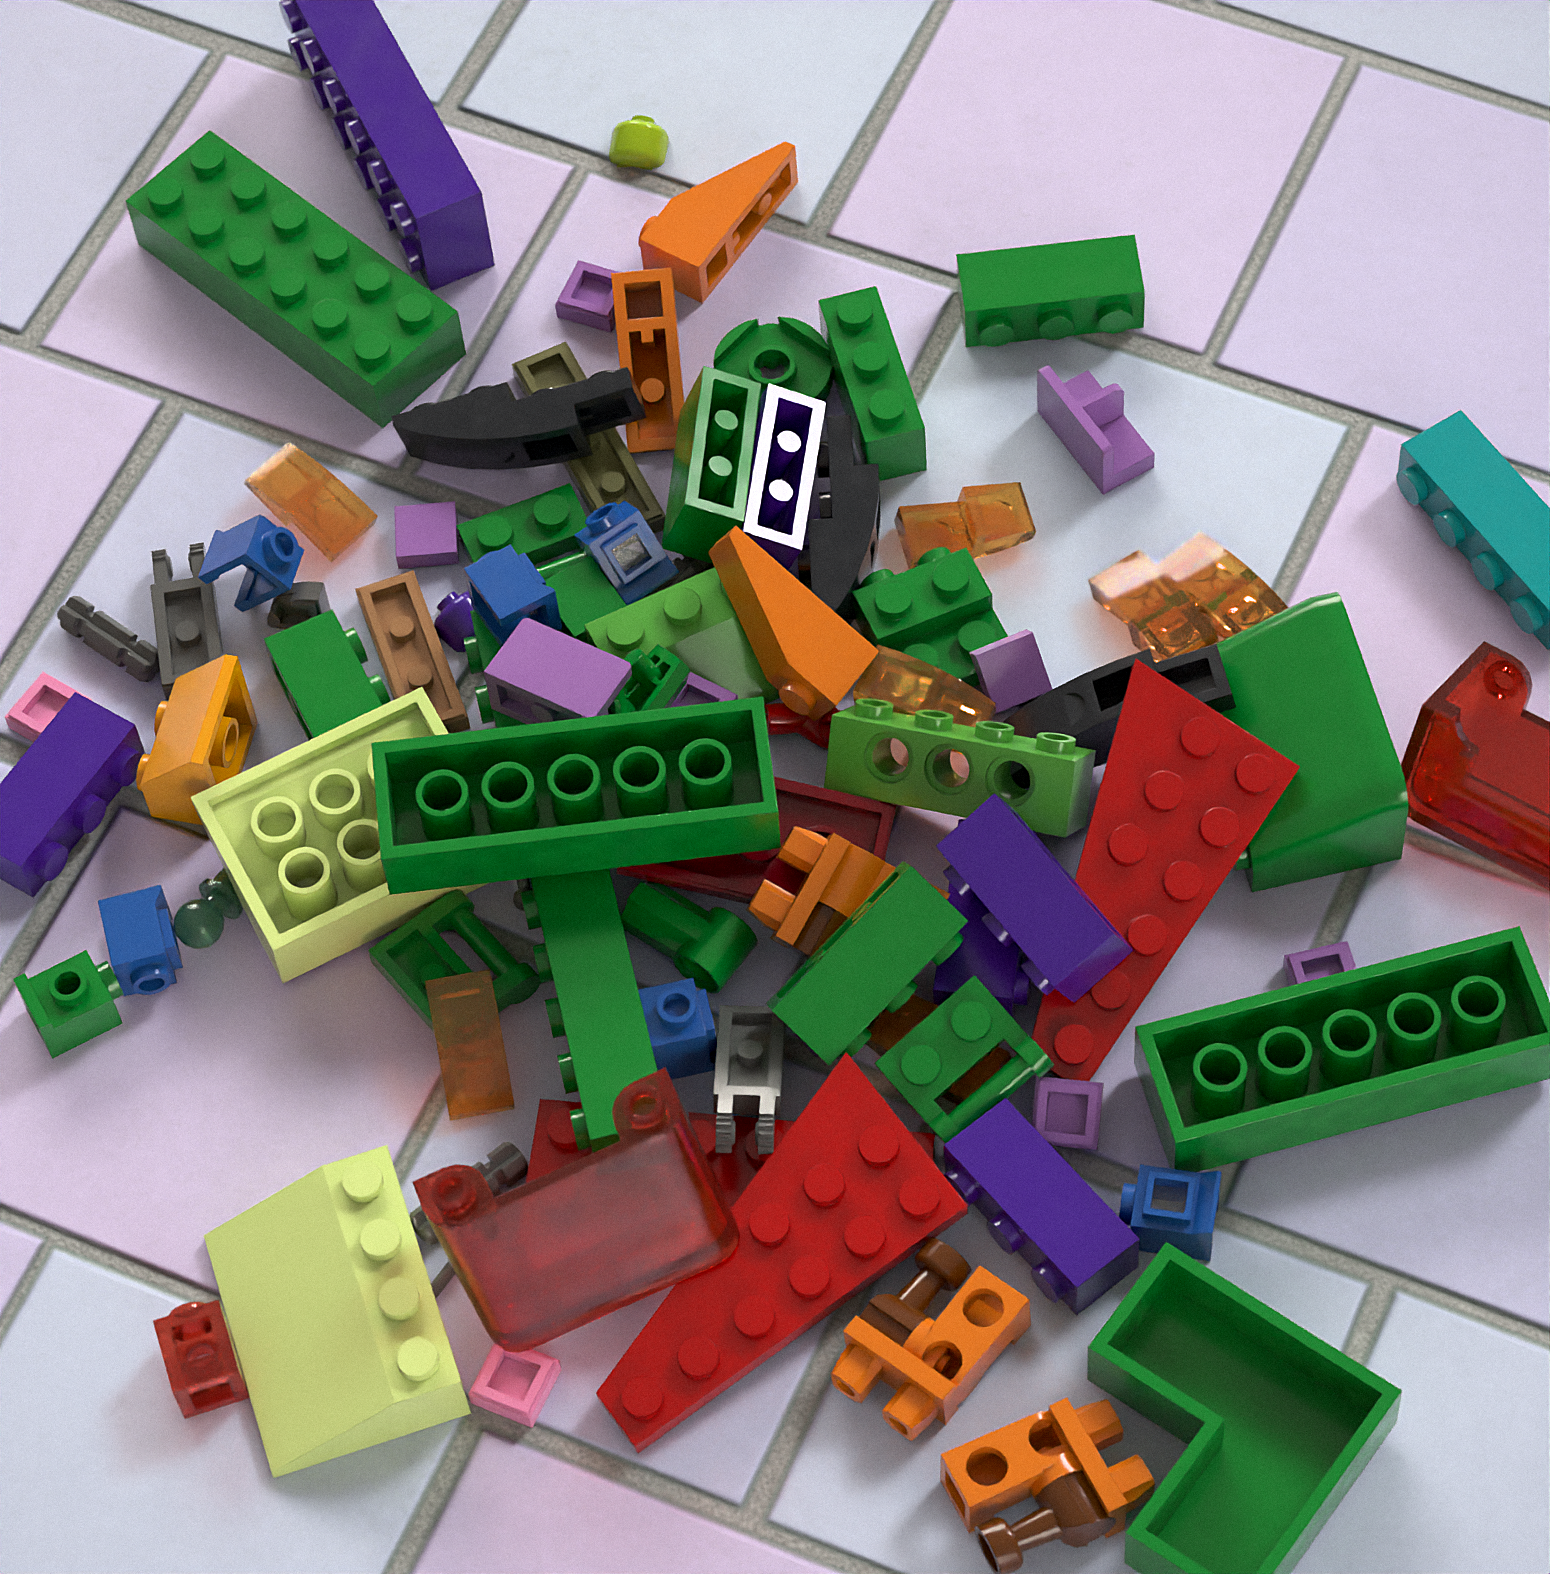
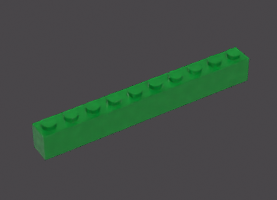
M475 610L470 611L475 636L463 638L471 675L484 672L501 649ZM487 685L474 687L482 724L495 721L496 728L526 725L491 709ZM603 869L530 878L532 890L520 893L528 929L542 928L545 943L532 945L540 983L554 981L557 997L545 1000L553 1039L566 1036L569 1047L568 1053L557 1055L565 1094L579 1091L582 1109L570 1111L578 1151L592 1149L597 1173L676 1155L668 1112L610 870Z

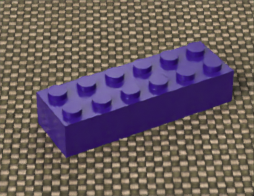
M374 0L279 1L280 11L285 24L291 34L295 33V37L287 40L294 62L300 72L309 69L313 77L309 78V83L314 98L322 111L330 108L335 117L331 118V124L343 151L352 148L357 157L353 158V164L362 187L365 191L374 188L379 196L378 199H375V204L385 229L388 232L397 229L402 238L398 240V247L408 271L411 274L420 271L430 291H433L494 266L495 262L482 192Z

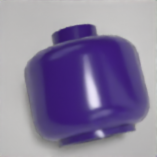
M453 591L437 605V609L441 613L435 619L434 627L438 637L456 652L463 653L466 652L463 638L475 636L470 613L474 609L471 605L469 591H465L459 596Z

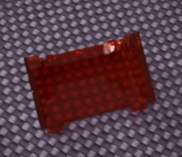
M1484 641L1422 704L1401 762L1409 802L1407 817L1550 891V722L1526 710L1533 683L1530 672L1523 662Z
M666 1067L636 1080L622 1089L615 1099L612 1109L614 1125L621 1141L495 1198L481 1172L469 1165L455 1164L444 1167L412 1182L421 1207L477 1317L493 1343L504 1351L519 1353L549 1342L720 1264L729 1258L737 1247L740 1235L738 1223L704 1144Z

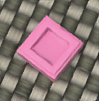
M42 672L5 715L8 727L34 742L74 692H79Z
M497 1336L468 1393L470 1402L473 1405L533 1428L562 1370L560 1361Z

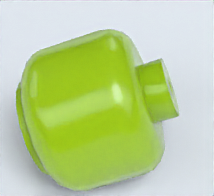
M635 115L632 117V120L618 123L612 131L609 148L610 162L622 168L637 167L643 170H652L653 168L660 167L665 161L669 137L667 132L659 125L654 124V119L644 115Z

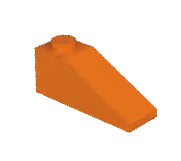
M784 141L671 198L659 215L651 216L641 229L638 245L641 249L643 270L671 267L674 290L704 303L797 185L798 174L795 145Z
M671 267L611 273L620 369L628 367L642 396L647 417L625 424L628 450L630 454L675 450L680 410L685 401L674 280Z
M735 526L714 544L708 554L767 681L779 690V697L787 707L798 714L808 715L813 721H816L838 705L878 654L879 650L741 529Z

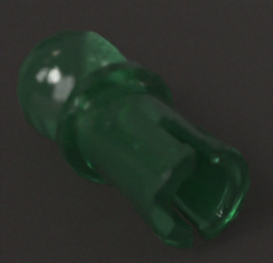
M224 867L213 879H204L199 884V891L204 899L188 900L178 908L174 917L173 929L176 936L185 946L194 949L209 948L219 941L224 930L225 920L223 916L235 920L243 913L242 904Z

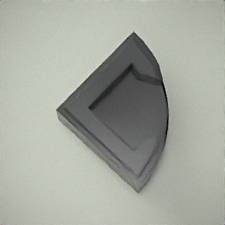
M307 581L293 583L291 590L274 597L267 618L268 626L287 629L331 610L324 582Z

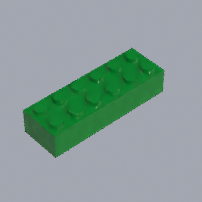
M211 130L205 133L125 201L138 245L382 428L392 421L391 416L400 414L466 355L457 310Z
M763 697L371 743L380 855L390 895L781 848L779 812Z
M1517 926L1135 1026L1134 1065L1169 1167L1171 1169L1200 1172L1550 1079V1000L1521 928Z

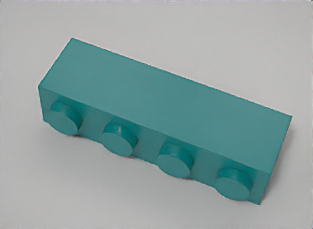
M1459 410L1401 444L1396 475L1397 485L1409 503L1413 505L1419 504L1434 521L1435 529L1443 542L1452 548L1456 546L1467 558L1481 585L1487 590H1495L1510 607L1512 617L1519 628L1527 634L1533 633L1543 646L1549 650L1550 508L1463 411Z

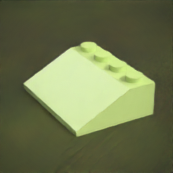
M422 687L191 796L195 810L255 933L282 983L404 925L452 890H462L466 895L488 884L389 894L380 855L371 743L449 734Z
M387 1145L322 1165L204 1235L273 1478L471 1414Z

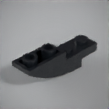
M628 367L615 371L597 372L588 379L558 388L540 389L530 396L516 400L507 382L494 386H480L467 394L437 403H423L415 406L410 411L391 416L393 426L411 457L441 465L489 470L532 468L591 456L593 451L589 435L647 418L642 396Z
M851 415L826 417L828 441L819 442L817 472L818 478H830L831 491L819 492L820 519L808 520L809 544H804L798 555L799 581H811L812 592L851 625L854 620L852 592L860 589L863 579L873 573L878 552L881 528L879 464L854 465Z
M1217 644L1159 662H1154L1149 648L1098 667L1052 689L1025 705L1001 723L1012 725L1014 727V735L1036 739L1037 734L1046 732L1072 736L1076 739V747L1096 750L1094 767L1107 763L1135 658L1218 713L1234 709L1236 705ZM1012 761L1010 773L1013 781L1022 789L1029 788L1030 775L1027 769L1022 764Z

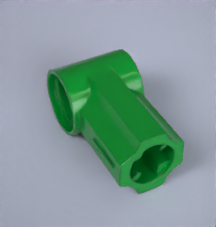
M650 881L638 884L629 895L625 909L621 914L623 929L671 958L681 975L686 979L693 978L697 988L701 990L706 989V992L711 994H717L721 991L757 946L758 942L752 929L734 913L720 907H713L708 912L667 886Z

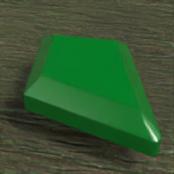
M657 644L647 655L641 649L631 651L624 660L631 664L632 675L616 696L620 701L621 713L670 708L687 683L690 674L689 667L660 644Z

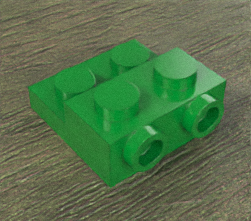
M946 547L931 549L919 558L916 567L896 575L889 569L877 570L863 579L860 589L852 592L854 619L864 638L879 650L875 659L904 714L980 685L969 652L1008 637L993 610L992 593L967 547L953 553Z

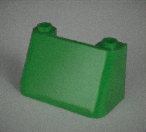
M1338 592L1310 597L1216 643L1236 708L1221 712L1220 714L1300 766L1233 866L1235 871H1245L1251 892L1401 859L1409 803L1406 782L1347 611Z

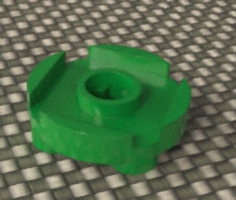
M778 317V324L767 323L759 325L758 319L746 321L729 331L715 350L714 369L761 383L760 397L768 384H772L825 402L833 387V367L825 339L812 326L794 318ZM779 365L785 367L783 370L784 375L776 379L763 378L760 370L764 366L771 370Z

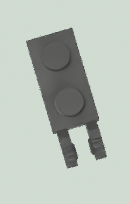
M204 543L189 545L188 559L193 578L172 581L174 575L173 566L166 549L152 551L151 554L155 584L150 585L161 683L166 701L169 700L177 677L224 655L214 582L205 584L198 578L206 556Z
M720 1005L713 1090V1114H717L716 1153L732 1152V1145L735 1143L736 1123L733 1121V1114L759 1115V1121L755 1125V1144L758 1146V1154H772L774 1151L775 1115L781 1114L786 1024L769 1007Z

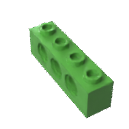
M857 699L855 705L832 715L824 788L964 818L971 815L995 793L1018 813L1032 831L1068 837L1086 826L1096 750L1076 747V739L1072 736L1046 732L1037 734L1036 739L1014 735V727L1012 725L994 721H980L976 723L975 727L953 723L954 716L952 714L937 710H918L915 712V716L893 712L894 705L892 703L878 699ZM892 738L899 740L906 747L909 756L907 767L899 764L892 756L890 748ZM952 749L959 751L967 759L969 764V775L967 778L961 777L953 770L950 762ZM1012 761L1022 764L1027 769L1030 775L1029 790L1020 788L1013 781L1010 773Z

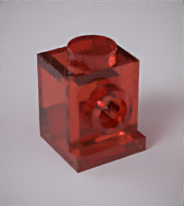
M219 1299L209 1303L200 1301L185 1303L174 1308L168 1316L153 1320L172 1393L184 1419L250 1398L229 1324ZM204 1354H210V1355H207V1356H203V1357L197 1358V1357H199V1356H201V1355H204Z

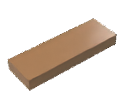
M414 570L356 588L355 592L393 699L395 700L422 687L448 733H458L470 729L468 715Z

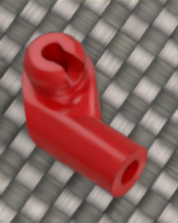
M784 703L764 704L768 735L797 733L820 748L828 750L831 718L833 714L841 710L834 707L819 719L813 721L808 715L798 714Z

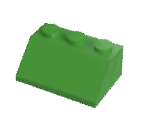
M715 567L584 625L589 645L623 660L635 649H641L647 655L657 644H660L682 660L689 667L690 672L737 694L738 699L763 697L764 704L780 698L779 690L767 681Z

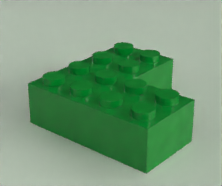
M1166 1242L1088 1346V1381L1188 1445L1125 1532L1124 1563L1140 1574H1291L1397 1423L1402 1390Z

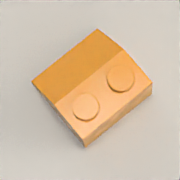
M225 654L177 677L169 700L160 702L154 722L156 739L151 753H145L141 757L136 775L137 789L143 792L151 817L203 825L192 803L191 796L242 773L258 721L238 656Z

